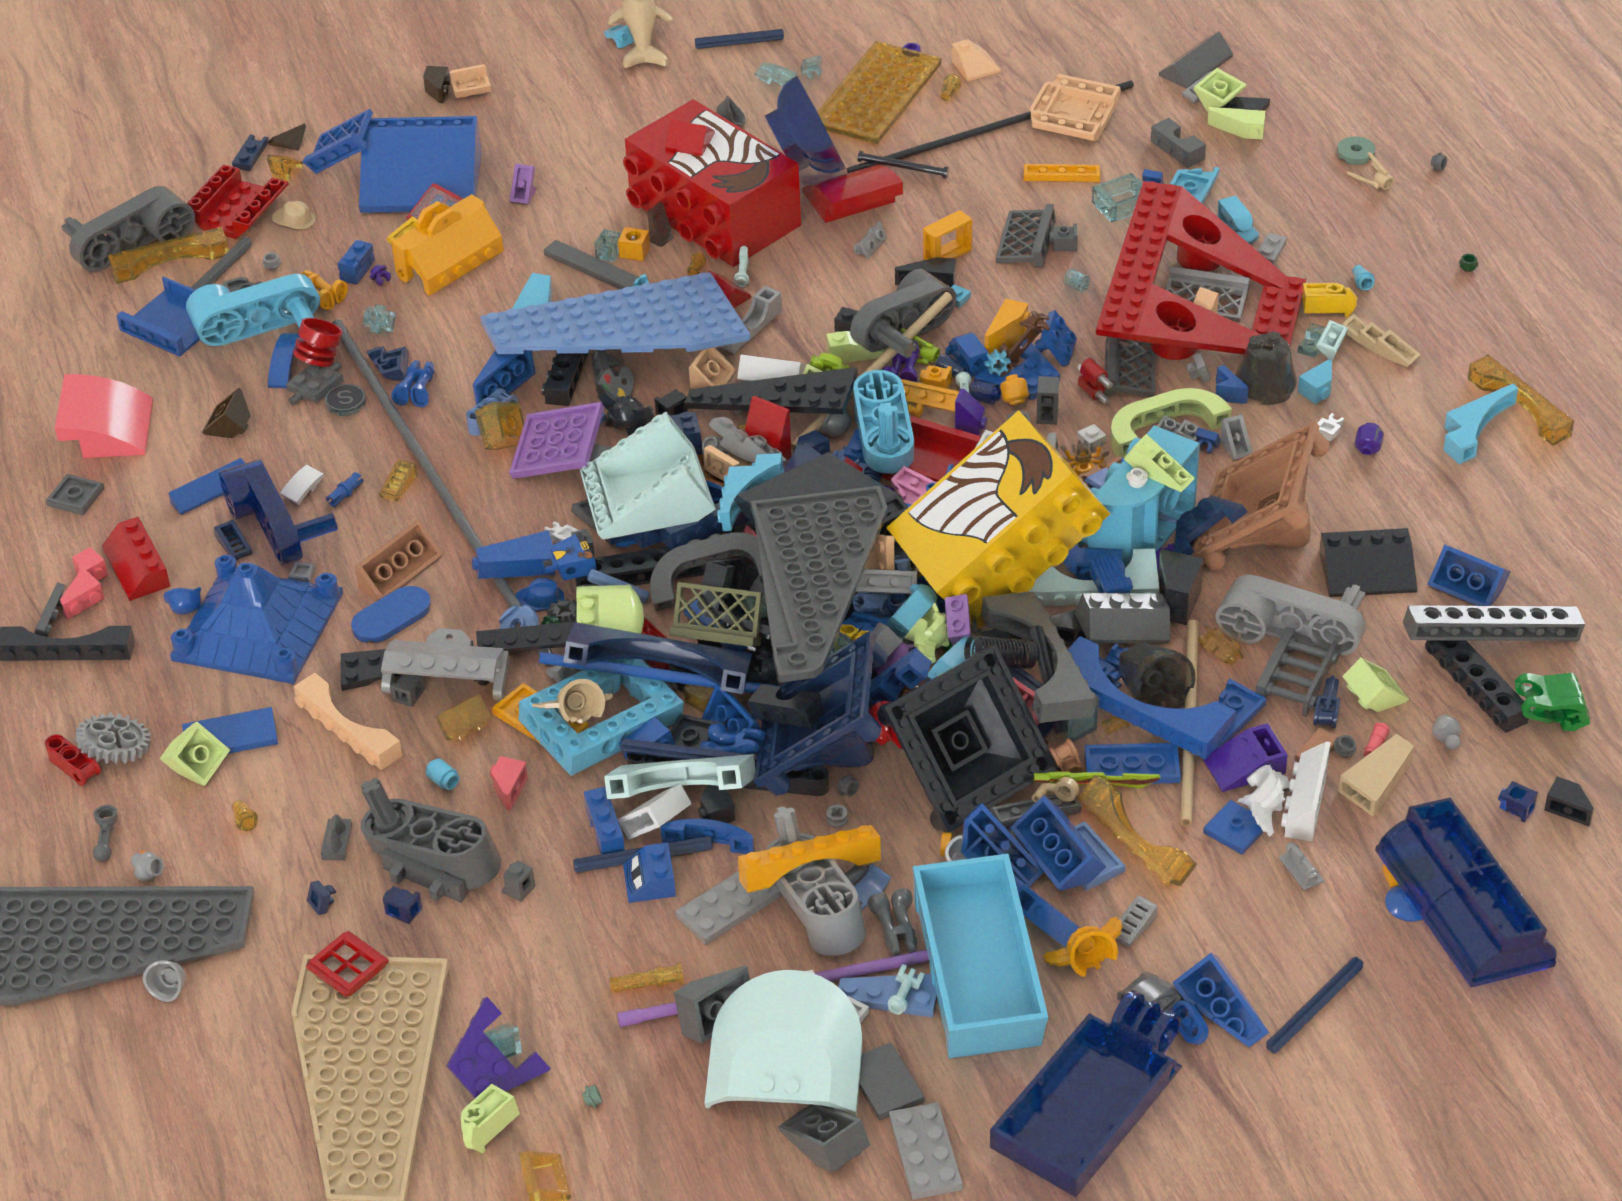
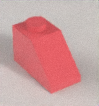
M500 756L497 763L493 764L490 777L493 779L494 789L505 808L511 810L528 778L526 762Z

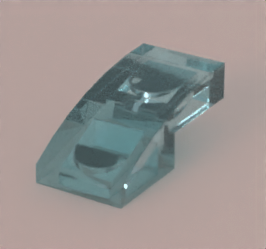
M762 63L754 76L768 84L774 80L788 89L796 78L797 73L776 64Z
M1312 323L1306 330L1305 338L1298 345L1297 353L1317 358L1321 351L1316 345L1326 327Z

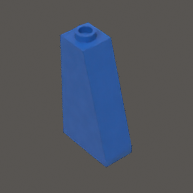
M543 531L476 548V555L472 557V569L476 570L478 579L555 575V571L546 574L542 565L543 561L552 559L550 548L553 543L549 531Z

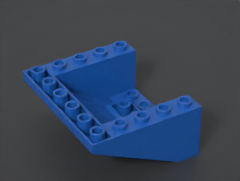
M477 116L370 119L363 137L367 145L361 151L360 213L411 212L432 183L463 199L471 194L476 196L482 155ZM437 194L429 205L437 201L442 202L445 197ZM448 200L446 202V205H448L449 207L456 204L451 200Z

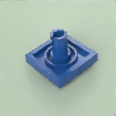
M1054 310L1048 313L1049 320L1045 322L1050 330L1043 329L1041 339L1036 340L1035 346L1040 352L1049 349L1060 365L1064 367L1070 363L1077 338L1075 333L1065 324L1064 319Z

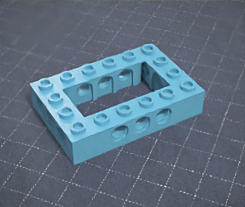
M642 659L604 660L607 662L649 667ZM583 670L520 700L518 720L572 776L620 752L621 748L618 743L653 717L657 718L666 728L674 725L679 716L683 714L684 702L661 680ZM577 679H589L597 683L602 689L603 694L618 692L622 683L629 691V694L640 702L578 734L562 718L563 716L558 708L532 707V704L557 700L560 689L567 683Z

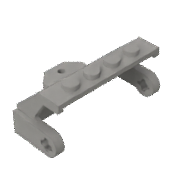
M439 628L427 636L426 643L392 640V642L388 643V647L384 652L381 667L383 674L381 690L382 693L391 694L390 685L395 683L394 674L486 680L494 682L493 702H500L505 696L510 666L509 653L504 651L503 648L471 646L470 638L462 630Z

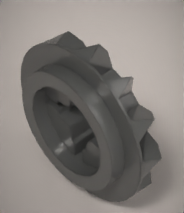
M567 598L565 601L558 599L557 603H551L550 608L547 609V614L550 617H557L560 623L577 621L576 600L569 601Z

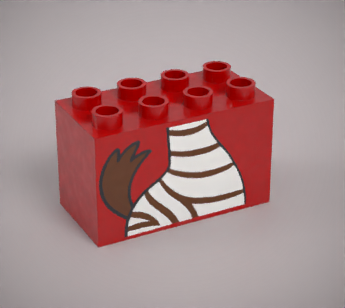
M692 99L625 138L626 157L623 159V165L628 173L629 188L626 189V196L630 204L637 209L642 208L652 214L659 224L669 225L678 231L687 242L693 241L700 245L712 258H720L727 264L735 267L740 263L739 252L742 246L748 248V258L801 226L799 163L698 101ZM670 120L705 125L715 130V134L702 156L665 150Z

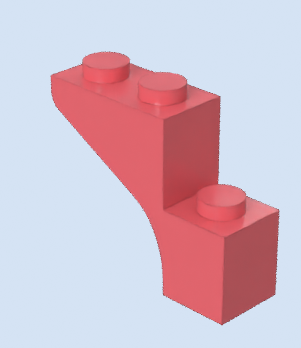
M91 547L72 557L77 576L60 599L66 619L74 617L104 599L99 580L108 576L104 559Z

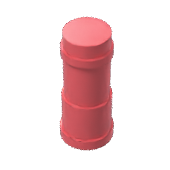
M1376 723L1374 725L1370 740L1364 750V757L1385 742L1390 732V728L1385 723Z

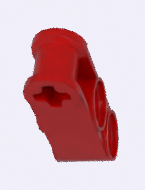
M51 735L45 740L49 761L74 779L80 786H84L86 781L92 776L101 773V768L95 759L89 758L85 753H81L82 751L77 746L73 745L62 735Z

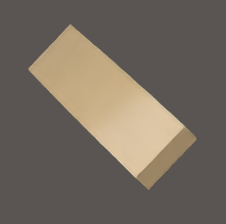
M1354 314L1341 324L1348 327L1346 334L1353 340L1392 362L1409 367L1421 356L1393 331L1388 330L1385 333L1373 322L1367 325Z

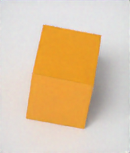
M624 227L618 239L619 258L644 261L650 249L649 230Z

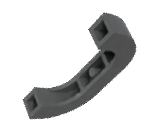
M739 532L724 535L714 534L708 539L701 541L699 539L691 540L688 544L669 551L659 560L651 576L650 592L655 611L675 606L676 600L673 585L675 579L682 571L707 564L709 561H717L735 556L745 557L756 565L761 583H763L757 537Z

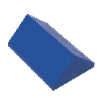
M716 684L701 719L718 722L724 725L729 733L740 732L743 728L761 730L758 722L730 692L720 690L721 688Z

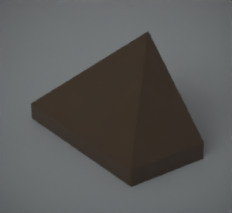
M305 123L272 137L268 141L269 145L299 150L306 129Z

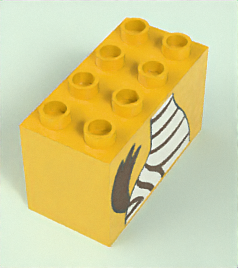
M1018 410L886 528L939 596L945 600L947 597L967 595L970 624L978 631L986 625L981 616L983 597L1029 592L1038 577L1051 566L1062 563L1068 556L1069 550L1084 537L1095 534L1100 529L1102 521L1110 513L1059 452Z

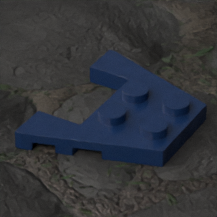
M1210 495L1208 498H1203L1196 507L1184 512L1180 519L1176 521L1174 552L1186 555L1193 554L1195 551L1190 544L1193 540L1227 516L1233 524L1248 511L1242 504Z

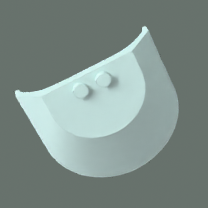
M798 970L769 972L741 985L725 1001L714 1023L704 1103L705 1108H711L714 1104L726 1101L799 1103L833 1107L857 1117L862 1030L859 1016L850 999L840 988L827 979L813 973Z

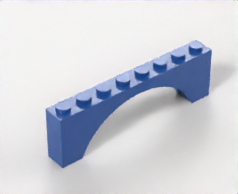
M1080 636L1068 649L1076 666H1079L1083 678L1087 680L1091 692L1096 696L1097 704L1095 707L1101 708L1206 760L1235 725L1236 710L1217 701L1199 707L1184 709L1163 708L1140 702L1120 691L1107 678L1100 665L1098 644Z

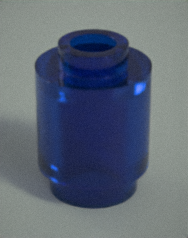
M978 380L971 383L969 394L977 401L995 404L1001 397V390L998 384Z

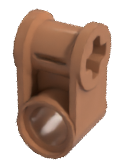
M1070 738L1066 739L1065 743L1056 748H1049L1061 772H1083L1078 752Z

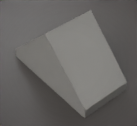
M1243 414L1222 419L1220 442L1232 460L1246 457L1253 453Z
M881 622L873 630V633L876 635V642L887 652V657L903 642L888 626Z

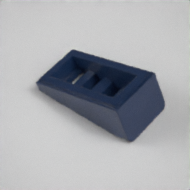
M234 519L214 527V535L228 555L234 556L237 560L253 553ZM238 543L241 544V545H238V546L233 547V548L231 547V546L236 545V544H238ZM244 548V550H242V551H239V552H237V553L234 552V551H237V550H239V549Z

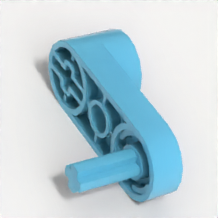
M291 274L234 292H230L223 285H205L195 290L189 296L186 302V311L200 340L206 345L221 346L297 323L300 329L302 319L314 318L312 314L319 306L320 297L310 278L302 274Z
M873 370L865 372L858 376L853 387L854 420L859 429L863 457L867 466L874 471L891 474L897 473L903 466L908 468L914 461V436L903 383L900 377L889 371Z

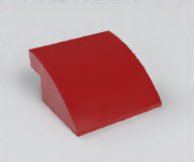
M874 165L807 185L802 188V192L823 221L828 223L894 203L895 197L903 194V181L888 167Z

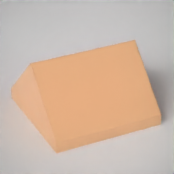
M715 347L700 350L689 366L690 389L724 385L729 381L736 369Z

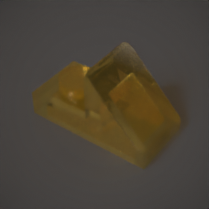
M267 155L268 165L273 178L289 181L290 173L294 171V168L302 169L303 161L288 156Z

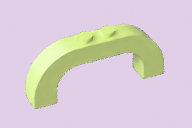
M1195 388L1176 389L1133 402L1120 409L1112 420L1111 448L1116 457L1125 458L1130 443L1137 437L1134 431L1160 422L1164 415L1169 418L1181 415L1197 416L1203 419L1211 430L1221 428L1222 419L1231 417L1232 408L1218 395Z

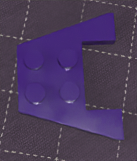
M484 997L480 1002V1007L475 1016L473 1015L464 1036L461 1037L446 1064V1067L474 1098L479 1096L491 1084L506 1092L551 1069L537 1052H533L520 1066L515 1068L483 1031L502 1013L488 997Z

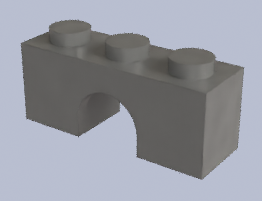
M1170 118L1151 126V142L1185 167L1189 168L1205 160L1206 144L1194 135L1181 139V126Z

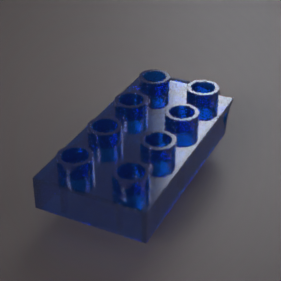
M1135 990L1129 991L1122 998L1110 1024L1089 1013L990 1129V1148L1072 1196L1077 1197L1183 1067L1176 1060L1164 1054L1177 1035L1181 1015L1171 1009L1162 1010L1158 1002L1154 1000L1151 1002L1146 1001L1144 995Z

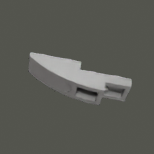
M727 417L713 418L709 424L711 428L723 437L720 445L746 461L755 463L756 454L781 453L767 444V440L762 436L748 437L746 432L736 428ZM782 456L783 464H785L787 460Z

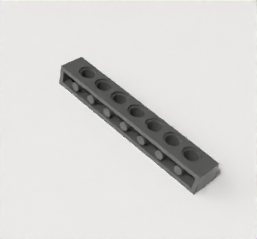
M1408 605L1403 625L1410 640L1579 641L1585 622L1577 607Z

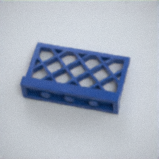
M368 109L320 134L313 153L305 156L303 163L317 174L364 150L367 143L363 140L373 111Z

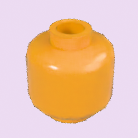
M1017 374L1006 376V381L1000 384L1003 401L1009 403L1010 406L1025 403V399L1029 397L1026 380L1018 378Z

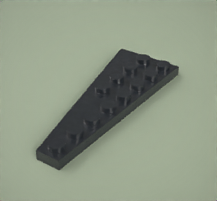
M845 368L693 388L689 390L684 403L686 409L749 411L751 399L753 396L787 408L790 413L844 414L854 382L858 376L857 368Z

